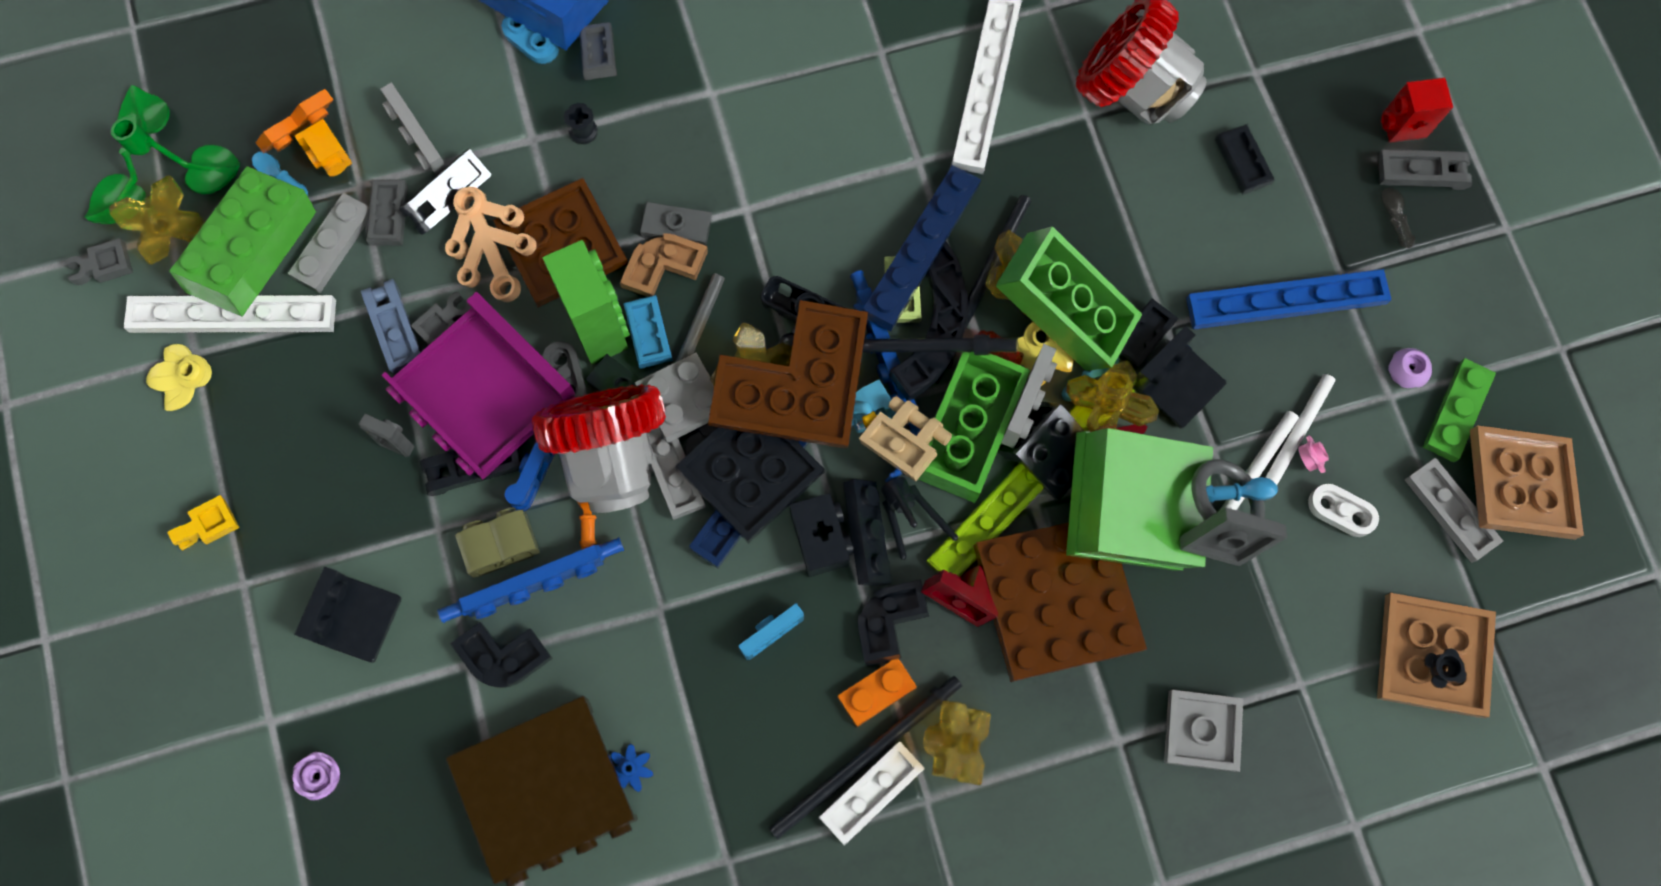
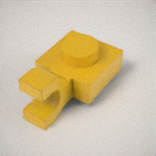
M219 495L188 511L187 513L191 521L167 533L175 546L178 545L183 551L195 544L199 537L207 545L240 527L225 498Z

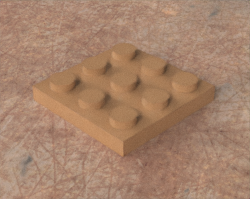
M1479 425L1470 430L1479 528L1573 540L1584 536L1572 438Z
M1395 593L1386 594L1377 699L1477 718H1489L1496 612ZM1448 648L1455 649L1465 665V681L1459 684L1455 682L1447 683L1446 687L1441 689L1434 687L1431 683L1432 674L1430 669L1424 664L1425 656L1430 653L1435 655L1442 654ZM1443 665V671L1447 672L1448 667L1446 665Z

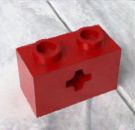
M1446 78L1407 82L1382 113L1381 124L1383 130L1387 131L1389 142L1427 138L1453 108Z

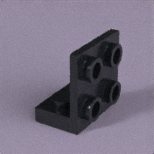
M1187 326L1139 372L1132 382V385L1180 429H1183L1227 383L1225 379L1192 351L1189 343L1196 334Z
M1042 401L1038 411L1033 409L1028 416L1034 422L1027 438L1022 439L1019 437L1014 448L1002 444L998 452L1005 460L1022 463L1054 499L1060 500L1072 487L1076 433L1083 432L1084 429L1062 404Z
M324 566L294 635L374 663L402 598L397 594L354 580L339 571Z

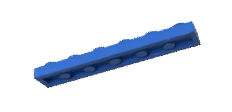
M1384 269L1192 293L1186 298L1193 330L1387 305L1392 300Z

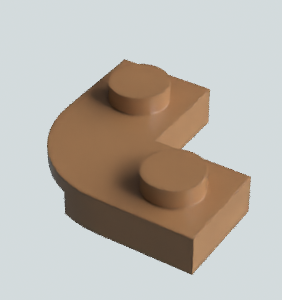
M663 233V237L651 239L643 245L639 244L635 248L621 279V288L646 297L654 296L665 270L696 280L708 253V248L697 242Z

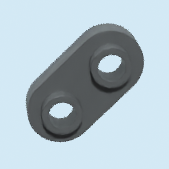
M556 341L548 345L543 352V358L576 390L574 397L587 394L581 365L574 347L564 341ZM559 358H567V363L565 365H556V362Z

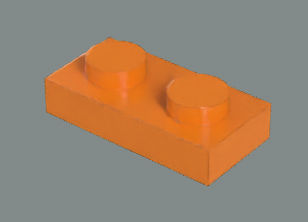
M895 659L837 697L856 727H858L915 690L917 686L901 661Z

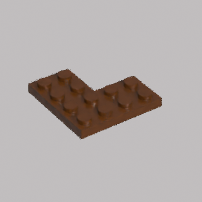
M800 300L789 366L720 355L708 426L847 449L868 312Z

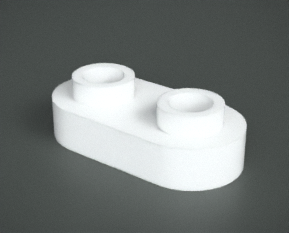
M1323 484L1316 488L1309 496L1308 506L1315 517L1351 536L1363 537L1373 532L1378 526L1379 515L1372 504L1336 485ZM1321 499H1326L1329 502V509L1321 505ZM1353 515L1360 518L1361 525H1356L1353 522Z

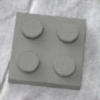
M697 353L635 382L636 386L641 384L644 386L651 385L660 391L666 418L658 428L667 443L708 423L715 384Z
M1179 690L1168 691L1164 763L1240 772L1244 698Z

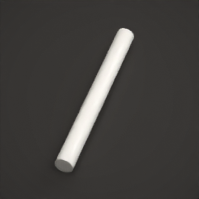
M1323 374L1265 478L1271 479L1276 485H1278L1335 383L1334 377Z
M1287 411L1246 470L1252 479L1258 478L1299 419L1298 415L1294 412ZM1241 497L1239 501L1234 499L1226 500L1220 510L1225 507L1237 510L1244 497Z

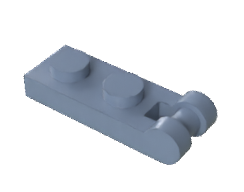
M392 278L383 282L384 286L376 289L369 287L361 290V294L389 371L392 374H396L420 354L421 349L411 327L399 288ZM389 298L390 303L379 306L378 302Z

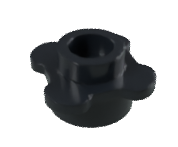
M1448 648L1442 654L1435 655L1430 653L1425 656L1424 664L1430 669L1432 674L1431 683L1434 687L1441 689L1446 687L1447 683L1455 682L1459 684L1465 681V665L1455 649ZM1443 665H1446L1448 667L1447 672L1443 671Z

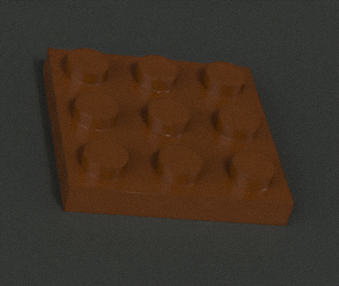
M584 178L519 207L524 213V220L518 227L508 226L502 222L501 218L493 220L497 229L517 235L525 233L535 239L536 249L529 256L516 252L512 247H506L537 307L560 297L542 258L548 254L583 240L588 252L595 249L605 275L628 265L621 247ZM515 211L510 214L509 221L515 218ZM528 240L522 242L521 249L527 247Z

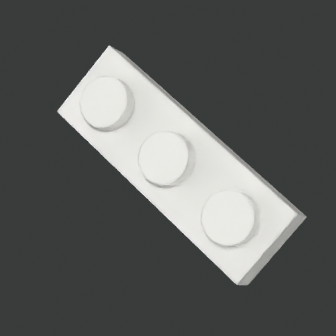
M899 741L819 818L839 841L845 845L925 768Z

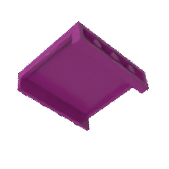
M476 291L466 300L470 309L394 377L391 378L386 372L382 376L390 384L385 390L399 404L406 401L413 408L408 414L422 428L429 424L436 431L432 438L445 452L452 448L459 455L455 462L469 476L476 472L484 480L534 434L532 417L536 412L541 411L542 408L549 407L551 404L571 399V397L575 396L571 385Z

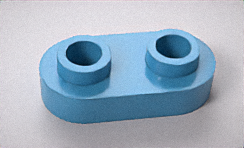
M506 16L503 19L502 30L506 39L532 61L545 64L556 58L559 47L550 42L548 38L541 37V34L534 33L523 24L520 27H513L517 22L512 20L511 17ZM538 42H545L543 46H536Z

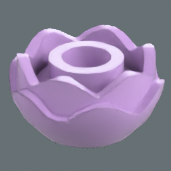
M1404 348L1394 353L1388 367L1393 381L1403 388H1420L1428 382L1432 375V364L1429 357L1423 351L1415 348ZM1409 365H1412L1414 370L1410 369Z
M320 752L311 753L300 760L293 770V787L295 791L310 800L322 799L335 790L340 778V770L336 761L332 757ZM316 773L320 774V778L318 780L314 778V775Z

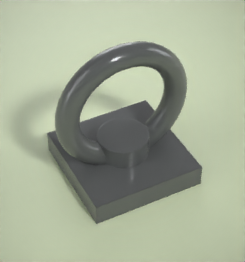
M1213 459L1204 462L1197 468L1192 478V497L1198 512L1205 521L1179 537L1181 550L1241 566L1287 538L1285 524L1265 519L1264 500L1247 498L1250 505V514L1228 507L1216 512L1213 508L1206 490L1208 478L1212 474H1223L1233 479L1240 486H1244L1252 478L1241 467L1226 460Z

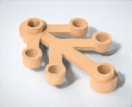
M476 187L462 188L455 194L453 200L459 217L452 237L445 245V251L449 256L458 260L466 257L463 267L457 273V280L460 284L469 288L476 287L479 284L481 275L477 268L484 251L494 275L490 283L491 294L503 302H512L520 295L521 285L517 278L509 275L496 243L512 247L516 252L529 256L536 249V241L525 233L517 235L490 227L484 215L501 218L502 222L508 226L518 227L524 220V213L514 205L502 206L487 201L484 192ZM474 200V204L469 208L471 201ZM515 211V218L509 221L510 214ZM472 223L475 234L469 248L464 240ZM528 240L527 247L521 249L522 242ZM460 244L459 251L454 253L455 246ZM472 272L471 279L466 282L467 274ZM511 284V290L506 294V288Z

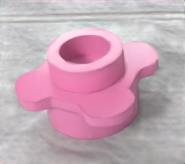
M1309 435L1306 437L1308 443L1298 447L1300 457L1310 472L1319 469L1321 473L1326 472L1324 464L1329 460L1328 454L1320 441L1315 443Z

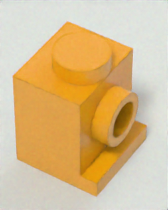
M324 119L294 135L315 168L318 169L323 166L330 177L339 175L346 167L353 164Z

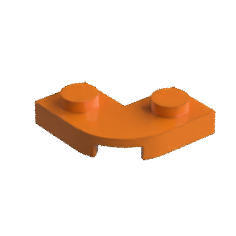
M323 89L301 102L289 117L265 130L256 141L257 146L263 153L273 148L277 152L286 148L294 141L292 136L302 131L308 125L317 123L329 114L326 109L334 99L326 89Z

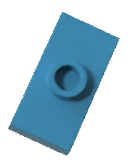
M656 295L623 303L639 368L642 369L673 361Z
M796 603L777 618L770 615L755 626L758 632L738 646L745 659L751 660L801 623L804 619L803 611Z

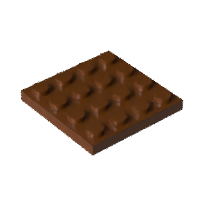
M1069 523L984 540L973 545L978 565L982 567L985 573L992 600L999 613L998 617L993 620L1010 683L1147 650L1122 563L1067 556Z

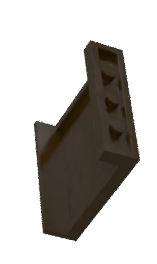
M585 696L446 758L494 884H502L506 882L507 886L519 884L529 879L528 871L538 866H541L542 871L551 869L564 862L562 855L573 850L576 851L577 855L592 850L598 846L596 839L610 834L612 839L632 831L630 824L638 820L637 815L633 814L592 713L594 711L590 701Z

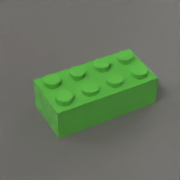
M246 167L169 272L185 293L243 317L316 214V211L304 189Z
M1053 226L1027 233L995 285L1085 371L1112 368L1142 316V313Z
M583 240L542 257L591 365L600 362L606 354L612 357L629 349L625 338L630 336V333L626 326L622 309L610 280L606 278L595 249L588 252Z
M963 352L935 417L943 423V428L952 434V438L945 446L935 439L928 444L936 450L937 456L918 480L976 503L1031 370L991 353L990 355L975 356L974 352Z

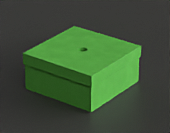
M1110 428L1076 433L1066 555L1171 571H1182L1183 568L1205 567L1206 557L1181 550L1179 537L1205 521L1195 506L1191 485L1197 468L1204 462L1213 460V447ZM1211 476L1208 478L1206 486L1211 485Z

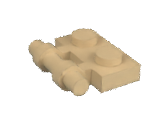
M895 396L889 403V408L896 412L891 419L880 412L859 437L861 444L916 482L937 456L936 450L928 444L935 439L945 446L951 440L952 434L945 430L943 423L936 418L929 419L919 412L917 405L911 401L905 402ZM911 422L921 431L915 436L906 430L904 426Z

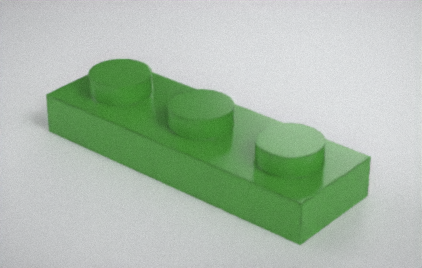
M1466 358L1459 362L1423 448L1452 462L1460 459L1470 436V430L1474 427L1496 375L1495 372Z

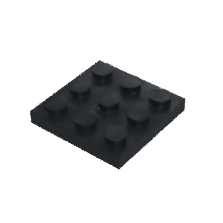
M720 427L713 431L675 466L676 470L748 544L777 518L789 504H792L825 473V469L796 440Z

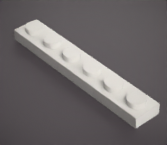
M989 0L952 165L961 170L980 174L984 172L1022 0Z
M332 295L257 296L244 316L241 317L195 296H127L124 329L129 333L334 332L336 299Z

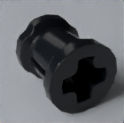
M572 104L564 113L565 124L569 127V136L577 144H589L594 141L598 133L593 111L586 104Z

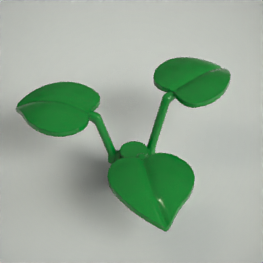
M131 85L121 105L118 120L111 127L112 137L122 146L119 153L124 157L130 178L124 174H113L102 179L92 193L89 210L85 218L93 223L115 224L133 217L141 209L146 193L140 186L135 185L138 181V176L130 157L131 154L145 155L153 147L182 167L189 169L185 175V182L192 191L199 194H210L223 188L238 173L240 168L239 160L226 148L217 145H206L194 151L192 163L158 144L149 134L158 133L165 127L170 115L169 107L160 97Z

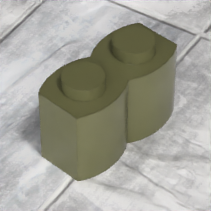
M514 507L496 513V518L490 522L483 523L482 520L469 522L462 526L463 531L455 534L467 573L473 578L489 574L540 553L527 514L523 510L517 511Z

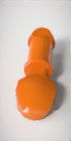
M577 502L583 511V515L579 516L581 520V541L579 543L583 550L596 545L595 520L597 517L592 515L588 502Z

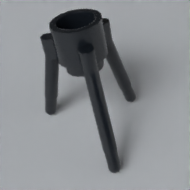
M905 477L894 478L881 488V492L886 499L882 504L888 514L895 543L902 560H905L907 555L895 510L897 513H904L911 527L916 528L918 524L911 511V508L915 505L914 500L920 504L953 541L958 540V535L924 499L916 485L909 486Z

